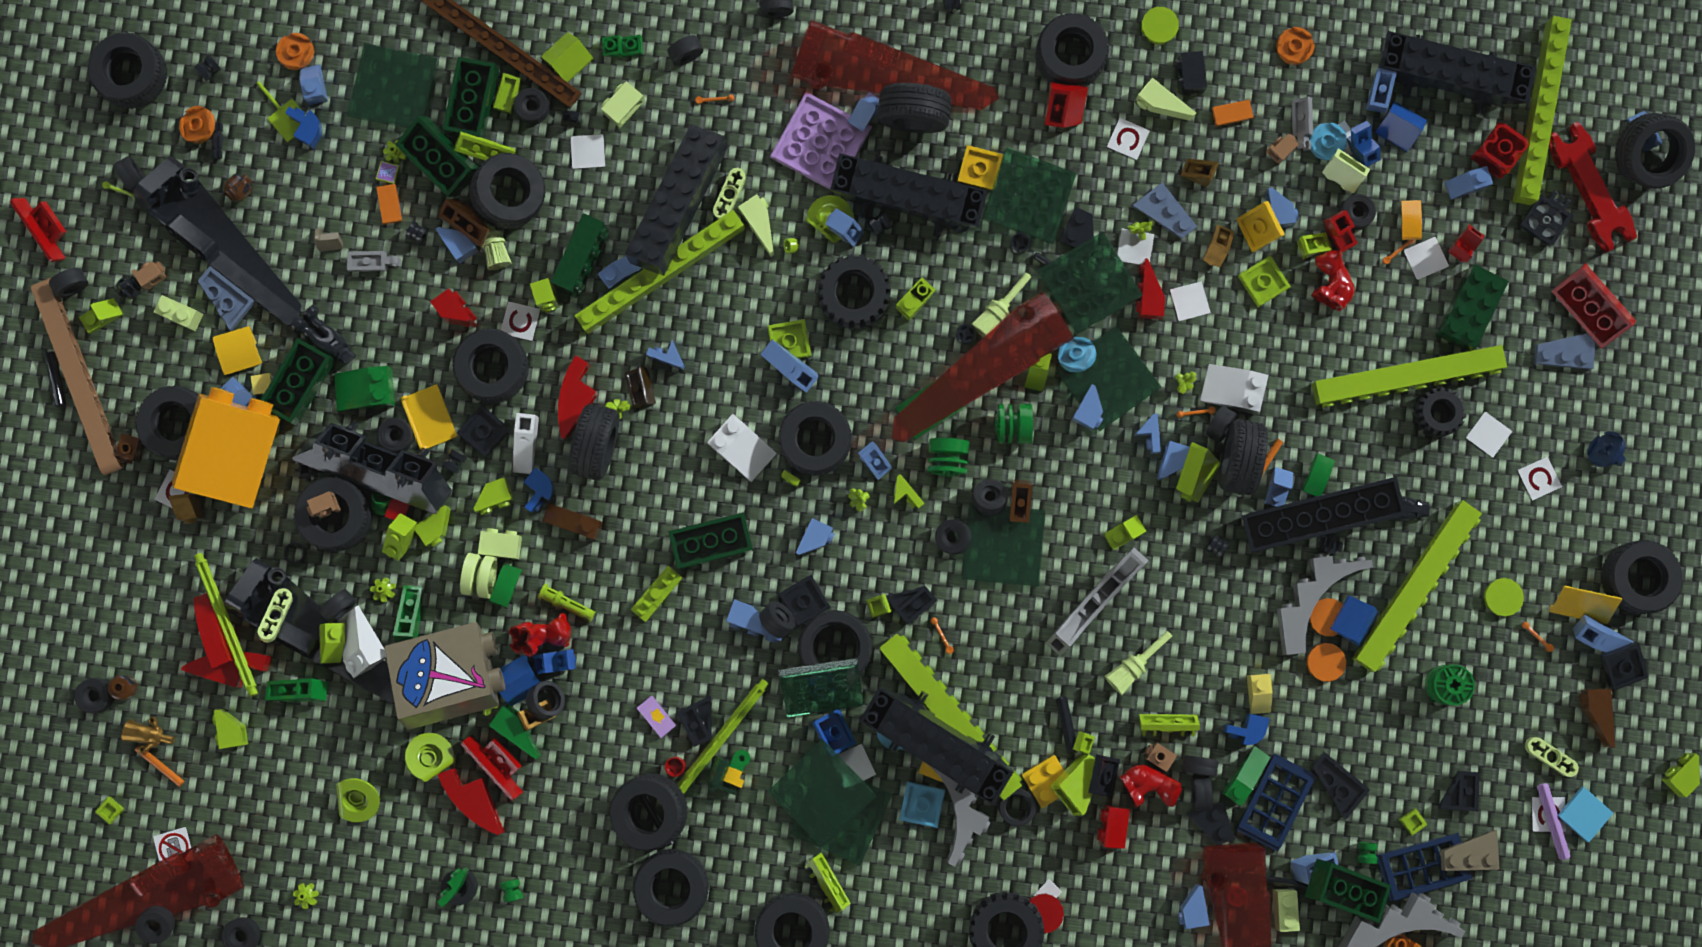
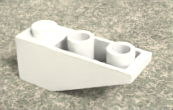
M516 413L513 473L530 474L533 470L539 417L536 415Z

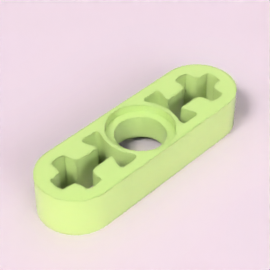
M740 168L732 169L727 176L713 208L714 216L717 219L726 215L725 213L719 215L717 209H722L724 205L720 201L723 200L725 203H728L725 206V211L729 213L733 210L746 181L745 172ZM738 173H740V177H741L742 179H741V180H740V179L737 180V182H736V184H735L736 187H735V186H733V183H734V177H733V175H737ZM726 190H733L735 196L732 199L725 198L724 193Z
M278 589L269 604L258 628L259 638L263 642H272L280 630L293 601L292 594L288 589ZM285 594L288 600H285V599L283 600V602H282V604H281V605H282V608H281V607L279 606V604H280V598H279V596H280V597H283V595ZM273 611L281 613V617L277 620H273L269 616ZM269 623H270V624H272V626H271V628H270V631H271L272 634H268L267 637H266V636H264V632H263V631H267V630H268V628H269Z
M1531 737L1526 740V751L1561 775L1573 777L1578 773V764L1573 759L1541 738ZM1532 742H1533V743L1538 742V743H1537V746H1538L1539 748L1545 749V750H1544L1543 752H1541L1540 750H1536V749L1532 750V749H1533V746L1531 745ZM1551 751L1556 754V760L1552 763L1547 760V754ZM1560 762L1568 765L1571 764L1570 768L1572 770L1565 772L1566 767L1558 764H1560Z

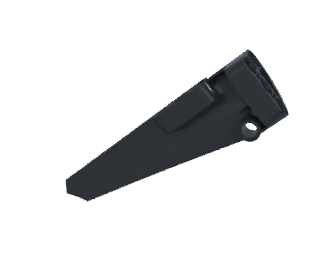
M170 156L136 185L133 192L135 203L162 223L170 235L286 326H291L300 317V302L198 180L197 172L194 169L186 168L173 156Z
M255 558L227 596L225 601L227 611L259 628L275 592L281 588L288 589L292 594L293 601L274 640L395 705L389 668L384 660L371 670L355 678L347 671L343 661V654L341 663H320V624L328 623L320 614L322 607L286 576L283 569L274 568ZM276 577H281V578H282L281 581H278V582L273 581V579L276 578ZM285 594L283 595V597H280V596H279V598H280V604H279V606H280L281 608H282V605H281V604H282L283 600H284V599H285V600H288ZM273 611L269 617L277 620L281 617V613ZM270 623L268 630L263 631L266 636L272 634L270 631L272 624Z

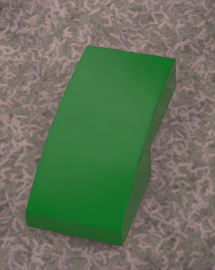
M639 34L621 37L620 35L602 37L603 56L627 57L643 55L642 36Z
M1316 453L1308 469L1310 473L1302 490L1316 497L1321 496L1331 475L1335 460Z
M504 563L489 602L507 609L522 570Z
M458 868L450 875L452 879L447 883L452 889L448 887L440 894L441 898L437 902L441 907L446 906L461 889L469 871L467 868L462 870Z

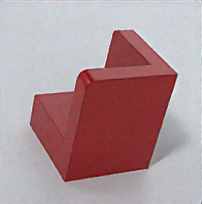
M391 498L385 517L395 520L400 513L406 516L410 505Z

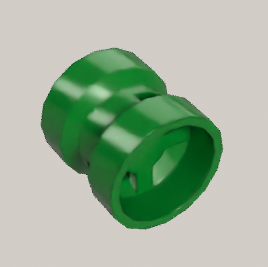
M374 491L371 495V509L377 515H385L391 497Z
M1358 842L1360 854L1357 856V862L1377 864L1378 857L1376 856V851L1378 850V843Z
M519 878L500 883V887L504 891V903L524 898L522 891L519 889Z

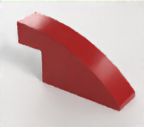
M577 355L573 358L564 376L558 401L559 431L561 438L565 441L569 439L575 430L583 408L588 404H593L599 395L595 390L581 382L590 368V364Z
M207 592L195 597L194 610L196 621L211 668L217 669L233 662V657Z
M243 652L248 667L260 671H268L273 656ZM205 656L187 663L181 668V671L235 688H242L243 686L234 661L220 668L212 669L208 657Z
M456 768L437 774L447 795L465 816L491 833L499 835L505 832L485 778H480L462 786Z

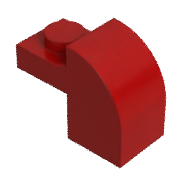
M1341 210L1324 221L1327 236H1331L1337 250H1342L1343 253L1358 244L1351 231L1355 226L1347 210Z
M1469 224L1453 243L1448 253L1462 263L1468 262L1472 258L1474 250L1483 241L1484 235Z

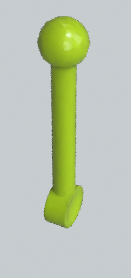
M107 181L103 182L102 187L104 189L115 190L131 196L135 200L134 193L112 186Z

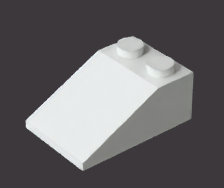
M1208 364L1200 401L1256 415L1261 409L1269 375L1250 370Z
M734 414L727 419L707 442L711 448L750 482H753L777 454Z
M356 606L339 621V623H345L343 661L347 671L351 673L353 678L371 670L386 658L385 649L360 607Z

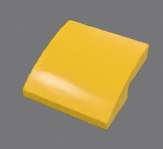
M250 325L213 337L216 353L224 375L262 363L256 347L257 342Z

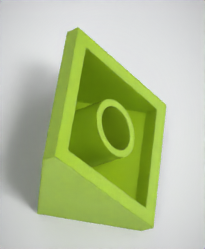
M569 32L562 36L541 56L548 66L567 83L594 59L580 40Z

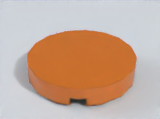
M1292 27L1283 31L1276 44L1279 57L1291 65H1299L1306 62L1313 54L1315 48L1312 35L1300 27Z
M290 33L287 37H282L276 46V56L287 69H303L310 64L314 57L315 51L312 42L301 33Z
M193 106L185 111L186 114L184 117H181L179 123L182 137L194 144H201L207 141L215 129L214 115L210 110L202 106Z
M1332 598L1319 600L1313 608L1309 619L1311 628L1322 636L1332 637L1338 635L1330 628L1343 604Z
M1322 643L1313 647L1309 652L1306 665L1310 674L1316 679L1330 682L1337 680L1343 674L1346 668V658L1342 650L1336 645Z

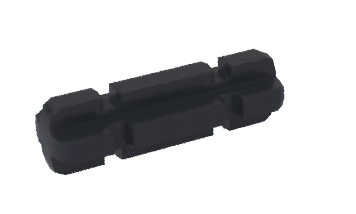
M215 122V129L212 134L213 150L211 156L215 160L222 159L223 133L221 132H223V124L220 122Z

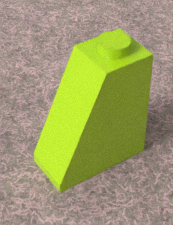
M1193 442L1190 445L1176 489L1181 493L1180 497L1188 502L1193 500L1199 503L1221 463L1209 449Z
M1090 754L1079 755L1050 786L1073 816H1083L1086 813L1092 796L1088 791L1095 758Z

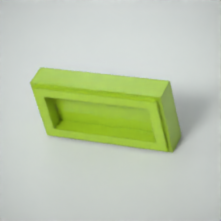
M503 73L493 110L512 115L514 101L522 82L520 77Z

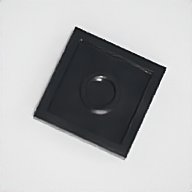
M481 404L457 431V434L484 458H487L511 429Z
M812 575L778 594L784 605L794 616L797 627L831 608Z
M1636 641L1600 655L1611 691L1648 678L1640 644Z
M1096 754L1088 793L1113 797L1120 759Z

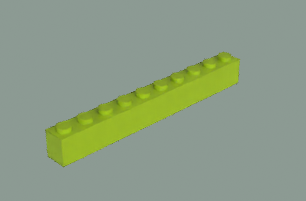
M1553 15L1545 24L1525 131V138L1528 139L1529 146L1520 158L1513 202L1532 205L1539 200L1572 19Z
M734 210L730 211L679 245L664 276L643 269L574 316L585 332L590 334L745 230L744 224Z
M1499 345L1318 380L1311 383L1316 406L1322 405V408L1334 406V402L1341 401V404L1353 402L1352 399L1359 398L1360 401L1371 399V395L1378 394V397L1390 395V391L1395 390L1397 393L1409 391L1408 388L1411 387L1419 390L1427 388V384L1434 383V386L1444 385L1447 380H1452L1455 383L1463 381L1464 377L1471 376V379L1483 377V373L1488 372L1490 375L1502 373V369L1507 368L1503 346Z
M1464 500L1458 501L1370 630L1362 647H1359L1352 657L1355 662L1370 672L1382 669L1387 654L1390 655L1395 650L1396 645L1394 644L1398 638L1401 639L1407 631L1405 629L1406 626L1417 617L1416 611L1419 607H1423L1428 600L1426 597L1428 593L1435 590L1439 583L1437 582L1439 577L1448 571L1449 566L1447 565L1451 559L1454 560L1460 552L1458 549L1461 544H1465L1470 538L1469 532L1471 529H1475L1480 523L1481 519L1479 517L1482 514L1480 511Z
M894 635L879 648L918 697L921 691L929 694L924 704L935 714V717L965 736H970L977 741H984L982 737L984 735L983 731L978 725L974 727L970 723L972 719L965 710L961 712L957 707L960 703L953 695L950 697L945 692L946 686L941 680L936 681L932 675L935 674L928 665L924 667L920 662L922 657L916 650L913 652L908 647L910 643L904 635ZM991 743L990 747L993 751H996L997 748ZM1002 756L1001 759L1009 766L1010 764H1009V763L1007 762V760ZM1014 771L1000 795L1003 800L1007 799L1022 786L1020 783L1022 779L1016 771Z

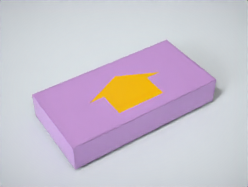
M650 696L637 707L661 738L677 726L653 696Z

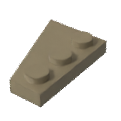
M1491 830L1486 834L1476 836L1471 840L1458 843L1440 851L1442 871L1499 870L1497 830Z

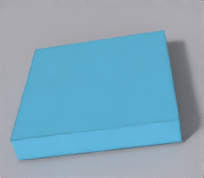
M907 781L899 820L938 828L945 789Z
M1581 787L1561 810L1558 817L1586 842H1590L1612 816L1613 812L1585 787Z

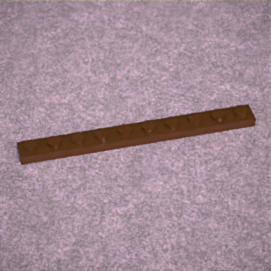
M420 0L571 109L582 95L579 90L453 0Z

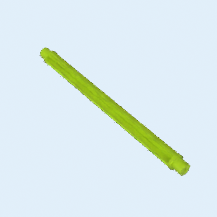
M202 553L194 555L195 565L235 665L238 668L245 690L248 691L249 697L256 696L258 694L257 685L247 665L248 663L234 628L231 625L207 560L204 559Z
M763 678L753 687L677 785L681 788L682 793L687 791L765 692L764 689L769 683Z

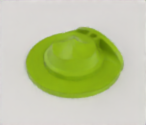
M828 195L812 203L808 210L806 221L827 239L835 243L842 240V238L832 232L826 225L828 216L836 208L853 219L854 213L851 206L844 199Z
M424 733L416 736L408 744L405 751V763L412 775L424 782L440 774L455 761L451 744L444 737L435 733Z
M350 778L336 784L339 816L342 819L350 822H364L371 819L377 813L380 797L377 790L370 783L361 779Z

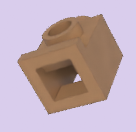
M1287 134L1284 138L1280 136L1267 149L1266 153L1276 163L1280 164L1299 144L1292 134Z
M153 261L145 263L139 271L135 269L131 271L141 287L147 290L167 278L164 274L166 270L159 261L156 263Z
M329 491L307 500L309 504L307 510L311 517L320 516V518L330 515L331 511H341L334 493Z

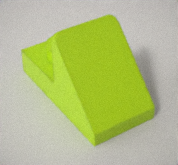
M1326 232L1302 236L1297 241L1303 259L1332 250Z
M112 298L91 304L92 309L79 316V319L86 331L92 334L124 314L116 300Z
M1033 350L1024 388L1043 392L1052 354Z
M899 474L896 480L894 504L904 496H907V503L912 508L916 507L919 510L925 503L902 475Z
M1135 515L1104 533V536L1112 550H1115L1145 533L1146 530L1138 516Z

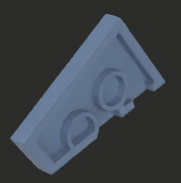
M1163 183L1132 205L1134 209L1141 211L1146 217L1151 220L1153 219L1181 240L1198 227Z
M211 266L208 267L198 280L230 331L234 330L256 302Z
M1586 333L1538 344L1535 346L1534 364L1592 370L1594 369L1595 341Z

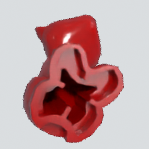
M1331 250L1315 257V265L1327 274L1329 279L1327 285L1315 289L1311 297L1324 303L1331 309L1341 311L1352 300L1355 287L1349 272L1344 266L1342 250Z
M561 613L549 624L523 622L512 626L508 630V634L512 638L510 647L517 654L531 657L537 653L538 647L548 642L554 646H569L571 627L567 621L566 614Z
M1135 765L1129 768L1124 775L1120 776V780L1135 807H1139L1144 803L1143 796L1147 792L1153 791L1158 793L1166 806L1174 807L1182 792V786L1179 781L1166 776L1148 765Z

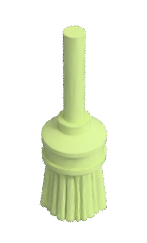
M484 220L483 222L490 230L482 246L485 249L488 270H498L511 265L512 262L504 245L503 232L496 230L493 225L491 226Z
M1028 273L1021 277L1004 299L1001 298L999 301L991 300L990 304L985 307L986 311L971 324L975 331L986 340L990 341L1000 324L1004 323L1005 319L1010 316L1008 310L1010 307L1009 303L1031 279Z
M1166 631L1141 655L1133 656L1129 654L1125 660L1121 661V665L1104 676L1105 679L1119 694L1123 695L1135 679H1139L1142 674L1146 673L1144 666L1147 663L1146 660L1163 646L1172 635Z

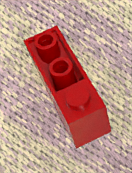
M1145 258L1142 264H1139L1138 274L1141 275V282H1138L1137 293L1140 294V301L1136 302V312H1139L1138 318L1161 320L1164 317L1165 296L1148 258Z

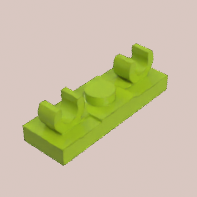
M460 132L454 150L482 160H487L491 156L499 155L500 153L515 154L516 152L514 148L464 132Z
M667 566L631 610L643 621L647 622L683 577L670 566Z
M1139 714V724L1143 736L1146 735L1147 730H1152L1153 736H1156V730L1168 733L1180 731L1182 737H1184L1185 731H1191V735L1194 737L1195 731L1200 730L1197 715Z
M821 852L810 859L804 867L805 869L808 867L812 868L813 873L810 875V878L817 877L820 888L827 896L824 903L831 902L833 907L829 910L830 912H841L851 903Z

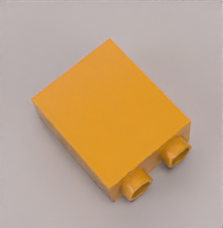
M211 387L209 396L198 394L172 479L173 488L253 509L280 419L276 414L271 413L273 408L271 403L250 398L248 407L232 402L234 393Z

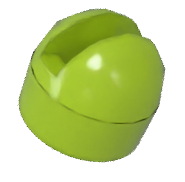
M795 238L784 240V250L787 254L795 253L799 250L798 240Z

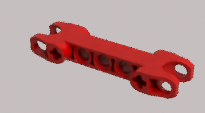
M1575 122L1569 126L1572 136L1571 144L1563 142L1556 132L1551 133L1549 142L1550 155L1559 169L1568 168L1593 218L1587 222V228L1595 242L1607 253L1614 249V243L1611 238L1613 230L1620 232L1627 242L1636 239L1637 233L1630 212L1624 205L1616 207L1591 158V155L1596 153V146L1591 136L1579 122Z

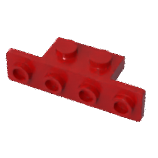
M12 198L9 202L44 252L46 258L50 262L63 261L65 256L56 243L67 231L46 201L40 202L32 209L25 198Z
M472 735L460 743L464 750L477 762L478 766L489 775L491 780L499 786L511 801L523 793L521 788L511 779L522 765L497 738H494L485 748Z

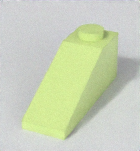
M1151 78L1136 98L1137 104L1142 109H1147L1150 112L1189 121L1196 114L1195 111L1154 78Z
M756 194L738 206V209L768 254L772 257L774 251L767 209L769 205L763 197L760 199Z

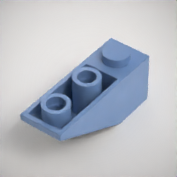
M773 339L760 354L806 393L818 379L817 372Z
M734 599L726 620L730 622L729 627L740 630L741 627L748 629V634L757 637L760 633L766 636L765 640L777 643V640L782 641V638L771 635L763 627L759 618L760 613L753 606Z
M1585 614L1573 628L1576 639L1606 653L1633 643L1630 639Z

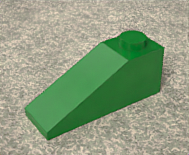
M403 585L393 632L395 643L417 638L419 635L423 586Z
M314 678L267 681L265 701L324 702L326 701L328 682Z
M511 705L509 707L502 706L489 726L534 759H539L541 754L529 731L525 730L517 714L519 711Z
M1253 746L1221 794L1235 804L1242 806L1256 785L1270 756L1256 746Z

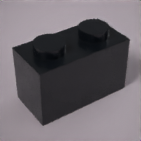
M1203 51L1180 53L1179 57L1175 60L1176 71H1179L1180 77L1177 79L1178 89H1181L1182 95L1204 93L1207 89Z

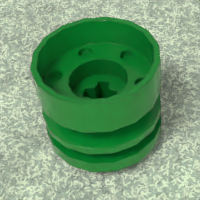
M998 404L995 415V433L998 438V444H1004L1005 435H1007L1008 444L1012 443L1013 435H1017L1018 444L1032 443V404H1018L1017 412H1013L1011 404H1008L1007 412L1004 410V404Z
M955 438L929 439V452L937 454V457L928 459V463L936 464V466H928L927 472L943 477L967 475L968 469L959 466L968 465V461L960 459V456L969 454V441Z
M1439 665L1428 672L1425 679V690L1427 695L1440 705H1461L1472 697L1475 690V681L1472 674L1465 667L1460 665ZM1455 682V686L1450 688V684Z

